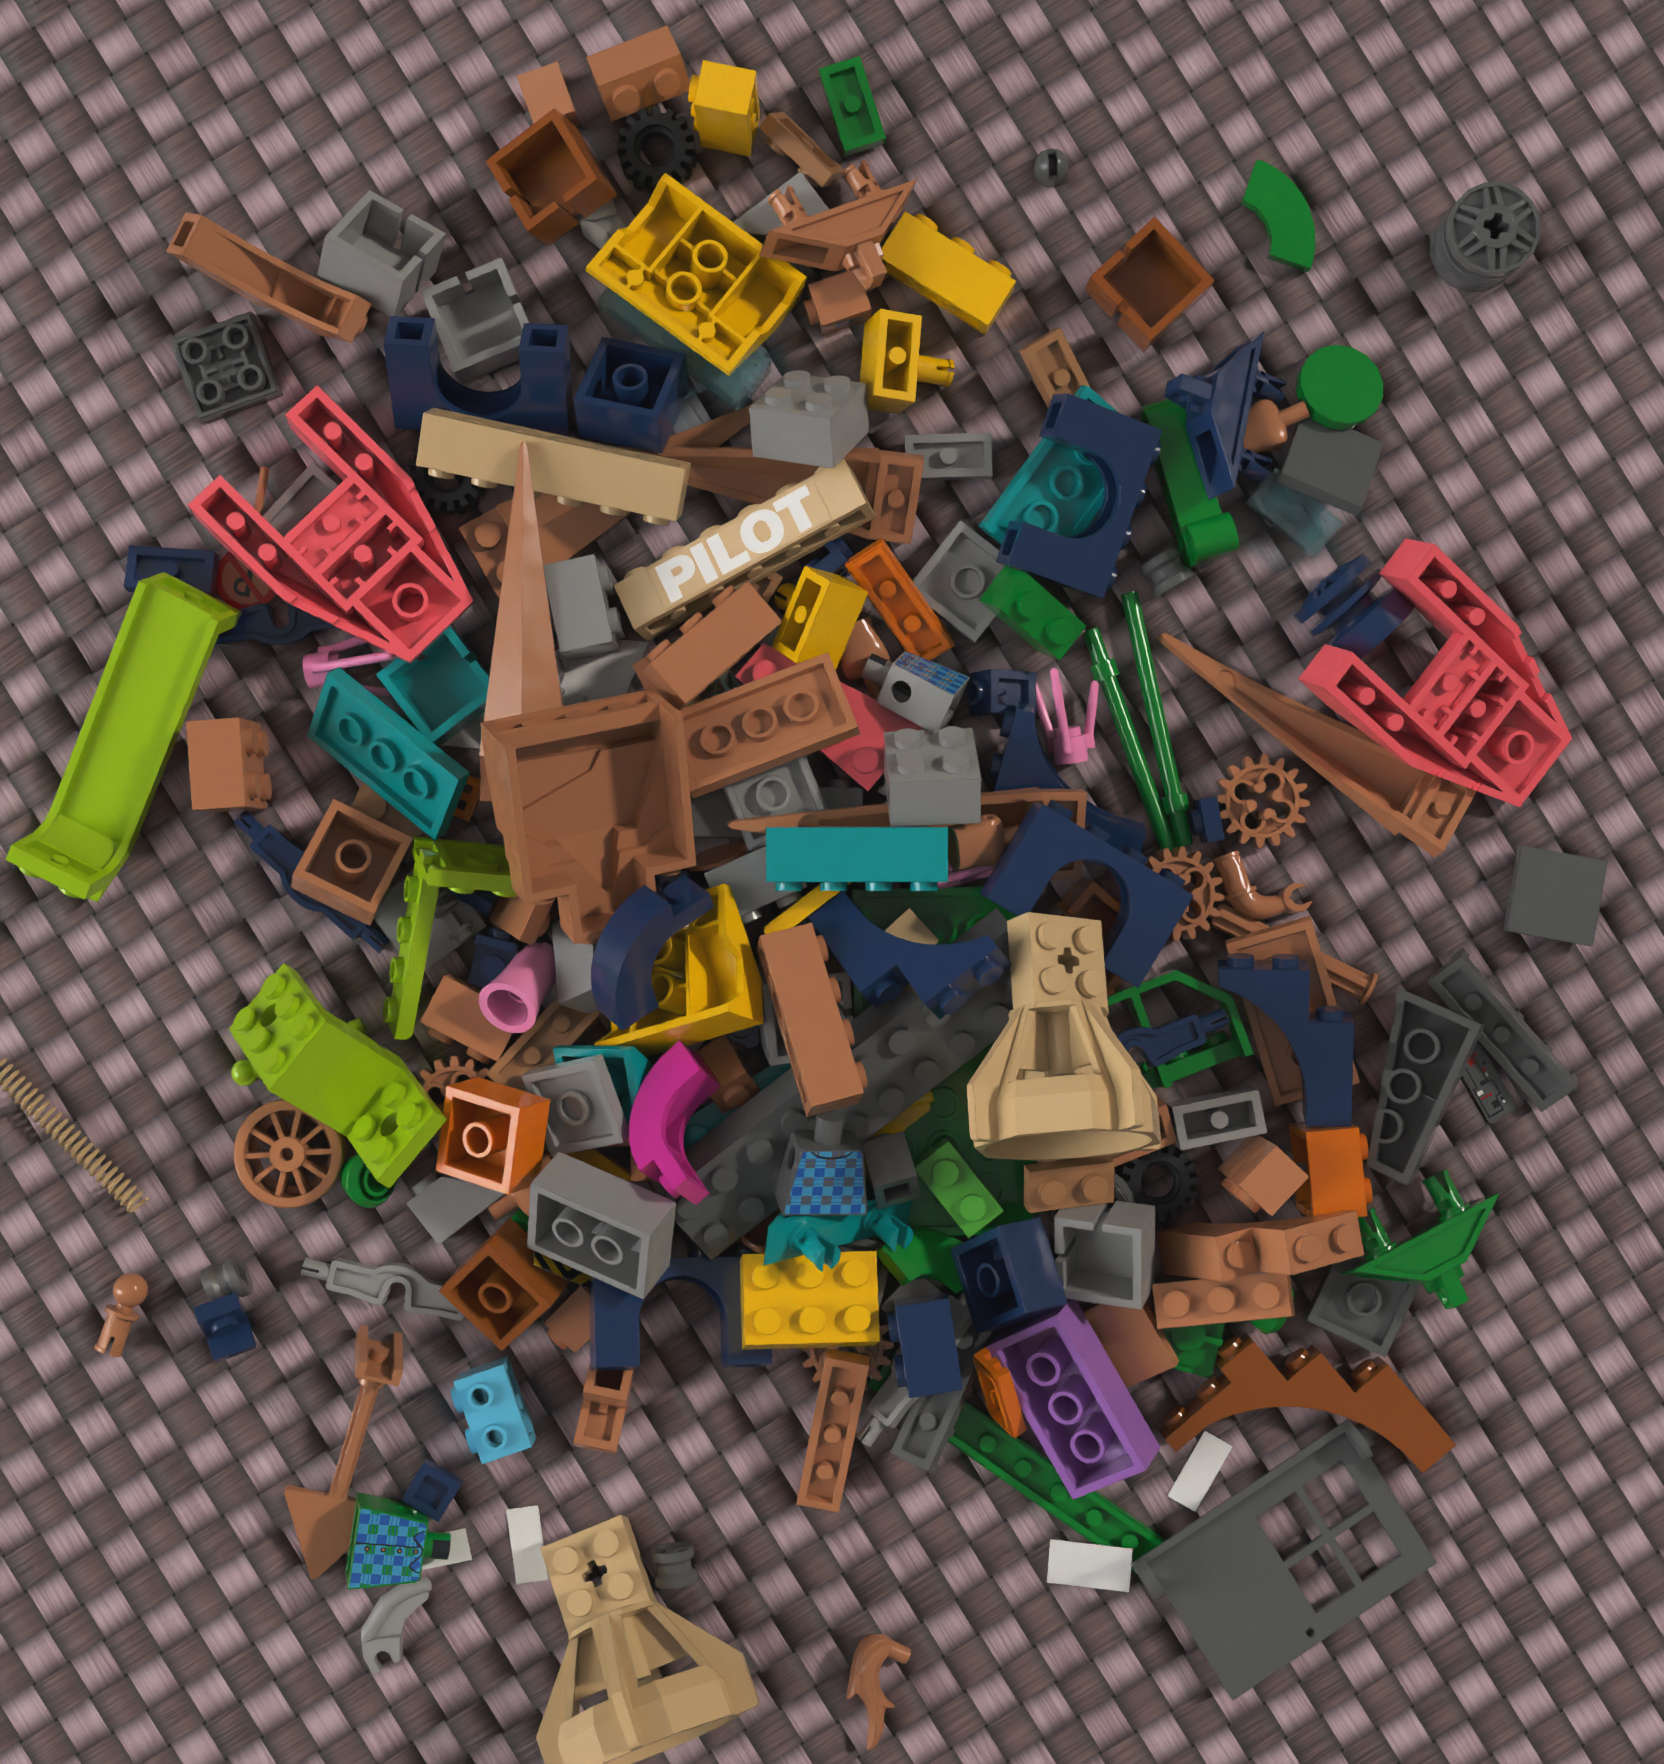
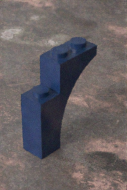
M1017 701L1014 712L1005 711L999 736L1005 737L1006 741L1002 754L994 752L989 767L988 778L995 779L994 791L1038 787L1039 789H1072L1059 776L1043 750L1035 724L1034 705ZM1089 801L1086 802L1085 827L1089 822L1111 835L1107 843L1121 852L1125 845L1141 853L1146 837L1144 823L1109 813ZM1083 859V861L1104 866L1096 860Z
M845 891L837 893L808 916L819 934L824 937L826 944L860 993L875 1008H878L883 1003L894 1000L901 993L902 989L910 983L923 1003L940 1020L945 1015L954 1013L962 1008L966 1000L983 986L995 983L1002 976L1003 971L1012 965L989 935L966 942L945 945L922 944L898 938L870 922Z
M1234 953L1227 955V960H1217L1219 987L1232 991L1261 1008L1273 1019L1290 1042L1301 1070L1303 1088L1302 1113L1306 1126H1351L1354 1022L1350 1012H1343V1008L1337 1006H1319L1316 1008V1012H1309L1310 969L1307 961L1299 960L1298 955L1275 954L1272 956V960H1254V955Z

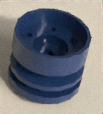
M1364 552L1354 560L1343 565L1340 564L1307 594L1308 596L1301 608L1294 615L1302 624L1318 612L1321 618L1309 630L1312 637L1332 627L1336 634L1329 641L1328 645L1352 651L1360 659L1381 643L1414 610L1413 605L1393 587L1376 597L1371 590L1381 578L1379 569L1372 572L1364 580L1357 576L1371 561Z

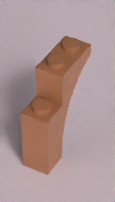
M185 212L166 251L255 305L272 308L314 334L352 343L354 338L362 333L367 324L368 318L366 314L371 303L358 295L333 286L283 262L234 235L203 215Z
M1342 1210L1314 1216L1252 1223L1189 1222L1156 1231L1163 1274L1222 1282L1256 1272L1295 1275L1364 1255L1357 1211Z

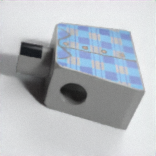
M906 651L894 662L872 653L861 676L882 686L877 698V702L880 705L932 733L935 729H942L953 717L970 677Z

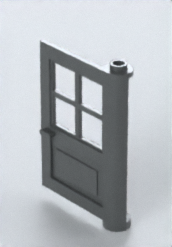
M1346 1419L1131 1563L1155 1602L1166 1595L1232 1700H1235L1437 1563L1371 1459L1373 1453L1370 1447L1375 1442L1361 1423L1353 1425L1349 1419ZM1341 1461L1364 1496L1367 1504L1331 1528H1328L1303 1489V1486ZM1295 1492L1321 1534L1282 1560L1256 1517ZM1374 1512L1400 1554L1361 1580L1335 1537ZM1325 1544H1328L1353 1583V1586L1314 1611L1288 1569ZM1312 1628V1633L1307 1635L1306 1633L1310 1632Z

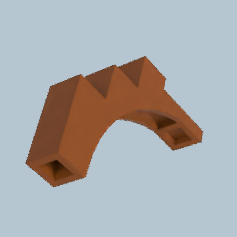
M1247 1333L1240 1338L1237 1335L1231 1337L1218 1349L1219 1356L1216 1358L1215 1363L1224 1374L1219 1379L1212 1377L1205 1381L1197 1389V1397L1185 1407L1178 1405L1163 1418L1162 1422L1164 1425L1159 1428L1166 1442L1177 1452L1209 1424L1231 1415L1272 1407H1302L1341 1415L1369 1427L1398 1447L1422 1473L1456 1446L1398 1375L1379 1356L1373 1361L1367 1359L1360 1363L1352 1371V1379L1347 1383L1313 1345L1307 1349L1302 1347L1294 1351L1285 1360L1284 1364L1286 1367L1279 1372Z

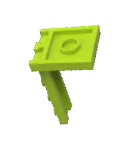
M424 837L413 838L411 850L415 860L413 875L407 876L404 883V901L408 902L405 917H399L396 931L397 942L400 943L398 957H392L390 963L389 977L390 982L393 983L391 997H385L382 1012L383 1022L388 1023L394 1039L406 1040L413 1035L439 887H448L451 891L461 894H471L475 890H486L502 897L511 898L517 896L516 892L512 889L509 862L506 860L504 845L446 839L433 840L432 838Z

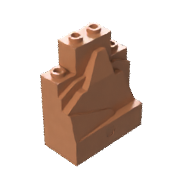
M653 689L480 722L486 773L497 829L504 838L512 889L525 904L545 905L553 902L555 897H557L561 928L574 944L588 945L598 943L606 924L629 896L643 885H646L656 893L655 875L673 876L679 874L684 868L697 866L683 714Z

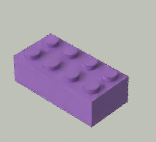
M1067 1299L1068 1303L1017 1325L1001 1328L986 1348L990 1351L992 1358L996 1357L1000 1361L1002 1368L1005 1366L1010 1371L1020 1408L1074 1500L1146 1471L1161 1447L1078 1302L1073 1299Z

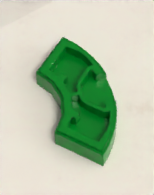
M1257 159L1241 204L1254 211L1266 227L1269 238L1267 259L1309 272L1315 253V228L1308 204L1297 186L1284 173L1274 166Z
M913 1231L912 1241L905 1249L897 1244L895 1252L887 1244H884L876 1250L877 1257L902 1286L914 1279L930 1278L943 1283L955 1294L963 1290L951 1252L952 1248L963 1242L951 1236L933 1231Z

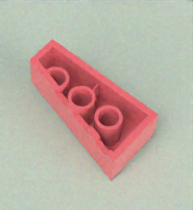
M763 643L735 675L737 682L744 685L794 666L796 663L776 649ZM840 682L859 727L860 734L818 750V752L868 793L884 774V732L898 731L905 728L922 730L923 728L880 705L877 700Z

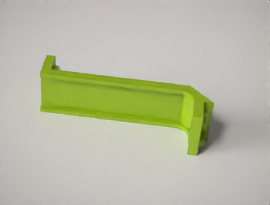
M165 572L138 581L52 806L42 824L33 833L11 844L5 860L19 866L20 871L27 876L42 878L58 886L59 890L69 897L82 898L84 900L89 898L98 903L131 855L219 634L236 627L242 611Z

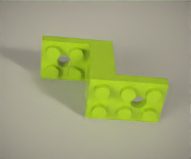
M285 963L281 965L276 973L271 974L264 981L261 991L247 1007L238 1012L233 1024L229 1028V1031L268 1091L346 1136L376 1181L388 1188H391L447 1120L399 1056L326 1011L298 972Z

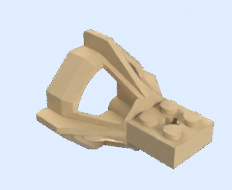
M1027 912L1008 920L1009 958L1012 964L1010 972L1013 1010H1010L1008 1014L1009 1022L967 1084L970 1138L974 1141V1148L986 1158L1035 1161L1111 1156L1134 1150L1153 1151L1161 1147L1157 1095L1142 1076L1141 1069L1112 1031L1106 1017L1109 1016L1101 920Z
M623 1515L616 1516L540 1548L569 1635V1643L536 1736L544 1764H634L705 1735L742 1716L743 1712L759 1705V1698L743 1653L656 1601L628 1517ZM596 1564L599 1567L607 1568V1573L601 1577L603 1584L600 1586L596 1582L590 1581L589 1578L590 1573L593 1572L592 1567ZM688 1655L699 1665L698 1667L664 1678L659 1669L663 1665ZM607 1690L609 1700L594 1705L579 1714L580 1700Z

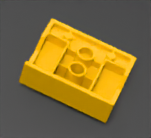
M664 173L660 178L648 203L627 228L617 229L586 266V272L728 376L775 332L800 301L807 276L788 262L760 257L759 255L763 247L762 243L667 173Z
M724 883L706 889L705 891L711 895L714 908L672 935L658 952L652 967L651 981L659 1007L625 1030H621L611 1021V1032L595 1042V1046H634L645 1057H650L667 1052L679 1040L688 1046L764 1023L762 979L730 885Z

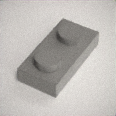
M991 433L904 435V453L918 454L924 457L921 481L992 479Z

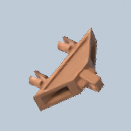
M865 160L861 161L859 169L852 163L844 170L842 177L858 200L812 216L806 214L792 186H787L784 195L777 189L769 196L768 203L774 209L783 226L768 231L759 256L834 272L846 268L847 271H853L866 291L879 287L887 273L882 262L884 254L880 246L905 207L917 179L884 190L880 189Z

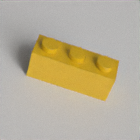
M703 60L700 75H692L688 92V102L692 103L691 117H694L693 131L699 132L701 147L752 157L760 119L756 71Z
M905 211L881 248L884 254L882 262L887 270V274L986 335L1014 290L1016 280L1011 278V271L997 261L990 260L987 263L974 255L975 249L966 241L958 237H953L950 240L937 231L938 226L928 217L922 214H916L914 217Z

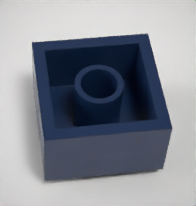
M602 336L573 400L579 436L662 454L689 392L686 354Z
M1041 1217L998 1226L951 1249L976 1334L1017 1325L1068 1303L1063 1281L1059 1276L1050 1248V1240L1045 1232Z
M946 1292L894 1299L895 1310L887 1311L891 1343L900 1341L902 1355L893 1356L898 1388L907 1387L909 1398L963 1390L950 1302Z

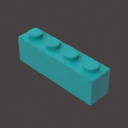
M766 827V882H775V891H802V882H820V891H847V882H865V891H892V882H910V891H937V882H948V827Z

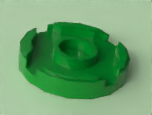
M1331 345L1319 348L1306 359L1296 377V394L1299 402L1301 400L1304 401L1312 420L1327 428L1348 430L1363 422L1365 423L1377 411L1383 399V380L1378 368L1367 355L1352 347Z

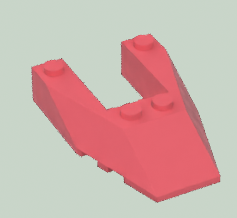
M317 385L288 411L285 416L291 430L343 481L284 537L221 475L196 496L188 506L195 518L283 601L411 664L474 601L450 553L447 551L412 478Z
M1405 538L1379 574L1448 639L1404 698L1400 697L1352 651L1324 644L1298 680L1328 707L1406 765L1520 807L1572 740L1571 734L1552 695L1545 692L1537 675L1540 672L1534 657L1528 656L1519 636L1522 632L1519 626L1435 544Z

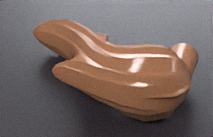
M869 1634L860 1640L854 1652L846 1699H851L858 1694L865 1704L868 1718L867 1750H873L882 1736L885 1710L895 1706L888 1700L880 1687V1668L887 1657L901 1664H906L911 1655L909 1647L892 1640L885 1634Z

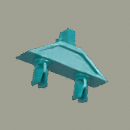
M865 1185L866 1215L783 1216L782 1212H780L768 1226L763 1266L804 1255L818 1270L823 1271V1264L828 1265L832 1269L837 1265L841 1256L839 1245L873 1236H878L895 1252L897 1244L905 1249L913 1238V1230L908 1226L912 1200L878 1209L871 1185Z

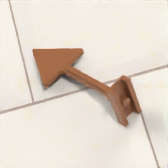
M359 1326L355 1339V1378H358V1382L361 1385L330 1490L323 1492L287 1485L284 1489L286 1502L312 1580L318 1579L349 1549L356 1498L349 1497L347 1494L378 1389L383 1388L384 1384L399 1386L403 1373L402 1333L394 1332L391 1343L368 1339V1326Z

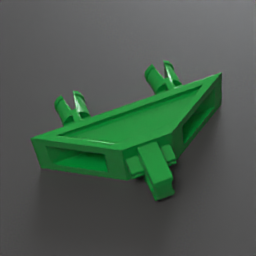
M1444 1169L1435 1173V1176L1426 1178L1421 1182L1425 1185L1441 1214L1438 1217L1439 1221L1397 1243L1396 1241L1391 1242L1375 1213V1208L1367 1209L1366 1217H1358L1362 1244L1367 1252L1366 1260L1341 1272L1340 1275L1408 1284L1422 1283L1428 1294L1433 1292L1437 1294L1445 1309L1458 1307L1469 1301L1459 1278L1464 1276L1460 1265L1467 1262L1499 1193L1482 1197L1471 1204L1469 1202L1464 1203L1448 1174L1449 1171Z

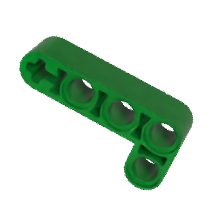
M1165 399L1140 407L1141 422L1162 430L1159 438L1161 449L1154 466L1183 560L1187 567L1193 568L1232 556L1239 550V538L1232 516L1229 512L1222 513L1218 498L1215 497L1208 500L1185 428L1186 410L1171 400Z

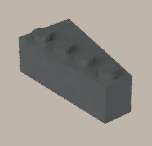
M1398 988L1396 1009L1390 1031L1387 1059L1382 1075L1381 1091L1374 1120L1367 1167L1405 1185L1413 1183L1484 1029V1025Z

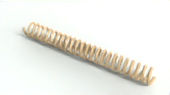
M3 1058L0 1061V1067L7 1062V1058ZM9 1064L0 1072V1081L13 1068V1064ZM15 1070L8 1078L0 1082V1086L3 1085L2 1091H9V1098L15 1097V1104H21V1110L28 1109L27 1115H34L33 1121H40V1128H46V1134H52V1140L59 1139L58 1146H65L64 1151L71 1152V1158H77V1164L84 1163L83 1170H90L89 1176H96L95 1181L102 1182V1188L109 1187L108 1194H115L114 1200H121L120 1206H127V1213L137 1210L149 1200V1197H145L132 1207L141 1197L143 1191H139L127 1200L137 1188V1185H133L121 1194L124 1188L131 1182V1179L125 1180L114 1189L125 1173H120L116 1178L107 1183L118 1170V1167H114L101 1177L112 1164V1160L95 1171L106 1158V1154H103L92 1164L88 1165L100 1152V1148H97L90 1155L82 1159L94 1145V1142H90L85 1148L76 1153L87 1140V1136H84L70 1147L73 1141L81 1134V1130H78L63 1142L66 1136L75 1128V1124H72L64 1132L57 1135L63 1126L69 1122V1118H65L59 1125L51 1129L55 1122L63 1115V1112H59L54 1118L45 1123L47 1118L56 1110V1106H53L48 1112L38 1118L40 1113L50 1104V1100L45 1101L39 1108L32 1111L37 1103L44 1098V1094H40L33 1102L26 1105L29 1099L38 1092V1088H34L28 1095L20 1099L22 1094L32 1085V1082H28L22 1089L13 1094L15 1089L26 1079V1076L20 1077L13 1085L6 1088L11 1080L19 1074V1070Z

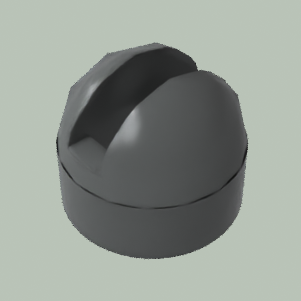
M1050 148L1042 151L1034 163L1033 174L1035 179L1046 187H1055L1065 180L1069 169L1067 157L1058 149ZM1048 157L1055 158L1057 175L1049 176Z

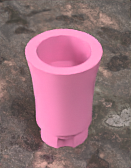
M535 942L533 946L527 944L522 950L518 951L508 966L481 990L479 1006L483 1015L491 1024L509 1033H523L532 1028L547 993L556 981L553 946L547 942Z

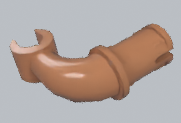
M1238 850L1213 859L1227 894L1224 897V901H1229L1235 910L1249 918L1264 920L1283 913L1297 914L1308 909L1312 903L1310 901L1297 905L1289 898L1294 890L1306 886L1302 883H1292L1281 889L1278 895L1264 896L1258 894L1255 891L1257 890L1256 885L1251 886Z

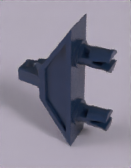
M1264 331L1238 345L1204 376L1195 375V377H1191L1182 373L1178 377L1169 380L1166 385L1164 397L1186 410L1185 428L1208 500L1234 489L1238 474L1251 479L1256 484H1262L1271 473L1263 467L1273 463L1272 459L1246 449L1243 445L1252 396L1260 400H1271L1275 405H1278L1285 396L1278 389L1287 385L1286 381L1258 370Z

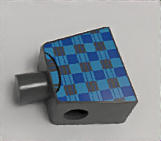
M833 1110L818 1114L816 1116L815 1130H795L791 1133L774 1190L775 1198L783 1216L866 1215L867 1201L863 1149L853 1131L842 1130L844 1120L842 1113Z

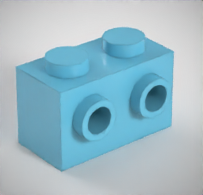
M509 1356L459 1373L453 1381L455 1387L451 1388V1397L457 1412H464L469 1426V1428L465 1429V1436L471 1453H478L481 1463L485 1464L531 1448L537 1436Z

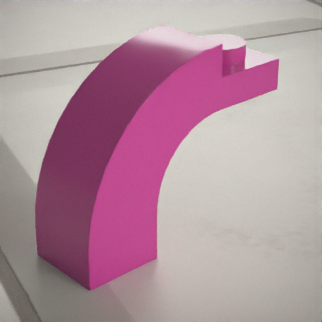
M679 1040L658 1059L638 1089L630 1115L629 1142L639 1171L662 1185L674 1198L677 1199L681 1195L697 1205L710 1193L687 1160L684 1151V1133L694 1111L722 1085L704 1059Z

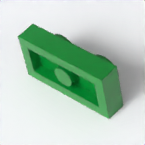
M860 56L818 69L819 78L844 156L846 157L886 144V136Z

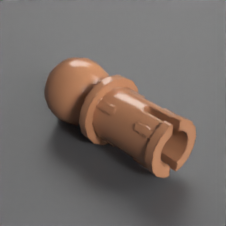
M135 1273L122 1275L113 1285V1295L117 1303L116 1305H106L105 1312L108 1314L98 1342L94 1347L96 1351L105 1354L111 1337H114L115 1340L109 1356L121 1357L133 1321L139 1320L140 1315L133 1311V1308L140 1305L146 1299L148 1285L142 1276Z

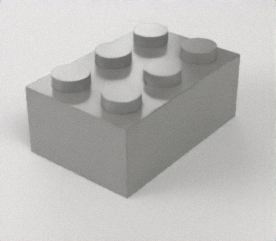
M558 1152L531 1182L527 1248L644 1299L670 1265L676 1202Z

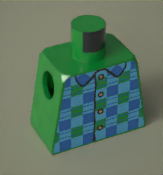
M357 1492L345 1569L347 1589L409 1584L420 1581L423 1558L448 1559L451 1543L450 1533L428 1532L427 1515L407 1503Z

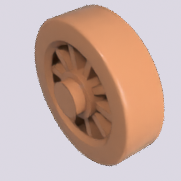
M282 1098L277 1099L253 1111L241 1125L234 1143L233 1157L235 1169L244 1187L261 1202L278 1208L303 1207L325 1196L339 1182L342 1167L348 1159L347 1137ZM295 1116L290 1134L284 1118ZM305 1118L317 1125L306 1136L301 1134ZM272 1124H274L278 1137L267 1131ZM323 1131L328 1146L312 1147L310 1141ZM261 1140L271 1146L270 1150H259ZM328 1154L325 1167L312 1160L311 1155ZM260 1158H270L272 1164L264 1169ZM304 1168L317 1175V1177L309 1182ZM276 1169L281 1171L278 1181L270 1176ZM291 1171L296 1180V1186L288 1185Z

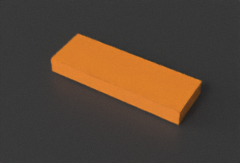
M882 537L847 559L848 561L845 562L846 568L858 585L868 591V599L906 652L931 661L954 647V639Z

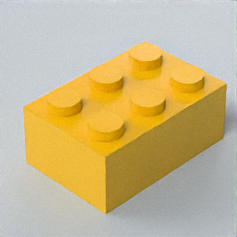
M876 1251L841 1252L837 1265L831 1269L828 1265L823 1264V1271L818 1270L804 1255L764 1266L765 1254L742 1255L740 1259L742 1350L875 1346L880 1342Z

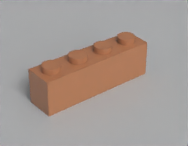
M812 923L761 935L756 950L806 1117L859 1104L864 1094L863 1089L868 1087L867 1076L862 1062H855L850 1046L855 1044L854 1034L849 1020H842L837 1004L842 1001L841 992L836 978L828 977L824 962L829 960L824 937L822 935L816 936Z

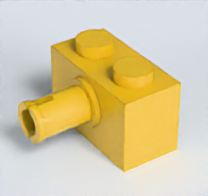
M879 309L864 323L860 382L867 383L869 410L894 414L901 413L915 403L917 381L942 385L943 387L951 385L954 372H948V369H954L953 359L919 355L922 316Z
M804 566L797 585L785 583L778 588L777 592L787 597V600L785 601L776 595L774 597L776 606L786 612L771 647L796 664L828 652L836 670L862 610L868 591L844 576Z

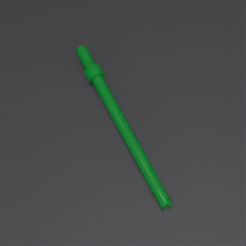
M1138 591L1124 593L1121 595L1165 795V797L1161 798L1164 814H1169L1176 847L1192 845L1193 841L1186 810H1190L1187 793H1182Z
M1099 628L1087 630L1082 635L1093 666H1090L1094 681L1100 682L1159 849L1168 848L1172 853L1173 848L1176 847L1175 840L1116 678L1120 673L1115 659L1109 658Z

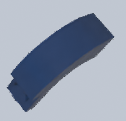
M685 875L671 882L657 893L643 885L620 905L606 924L599 937L592 959L591 988L598 1010L621 1030H625L659 1007L651 981L655 958L662 946L672 935L714 908L710 893Z

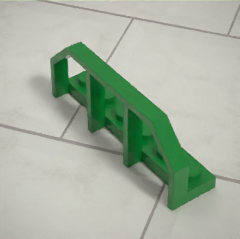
M1169 970L1143 980L1139 988L1130 985L1107 994L1109 1006L1127 999L1136 1026L1151 1028L1139 994L1174 981L1220 1002L1221 1008L1225 1011L1227 1015L1225 1018H1228V1027L1231 1035H1226L1225 1030L1205 1035L1206 1042L1204 1044L1187 1050L1157 1067L1146 1066L1145 1061L1136 1063L1141 1069L1142 1076L1153 1090L1158 1087L1165 1089L1173 1086L1172 1082L1237 1056L1246 1057L1254 1054L1232 995L1178 970Z

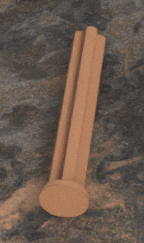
M1220 904L1216 908L1221 913L1220 916L1211 918V926L1234 938L1270 927L1256 919L1245 916L1225 904ZM1321 952L1331 985L1358 998L1357 1003L1364 1005L1376 985L1378 974L1372 972L1368 975Z

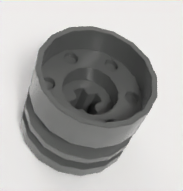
M1485 182L1468 189L1437 222L1431 236L1430 258L1437 274L1449 286L1464 292H1485L1501 285L1535 252L1541 233L1540 216L1534 202L1521 189L1504 182ZM1487 225V226H1490L1491 229L1488 230V229H1486V228H1484V227ZM1492 234V235L1497 236V237H1496L1495 239H1493V238H1490V235Z

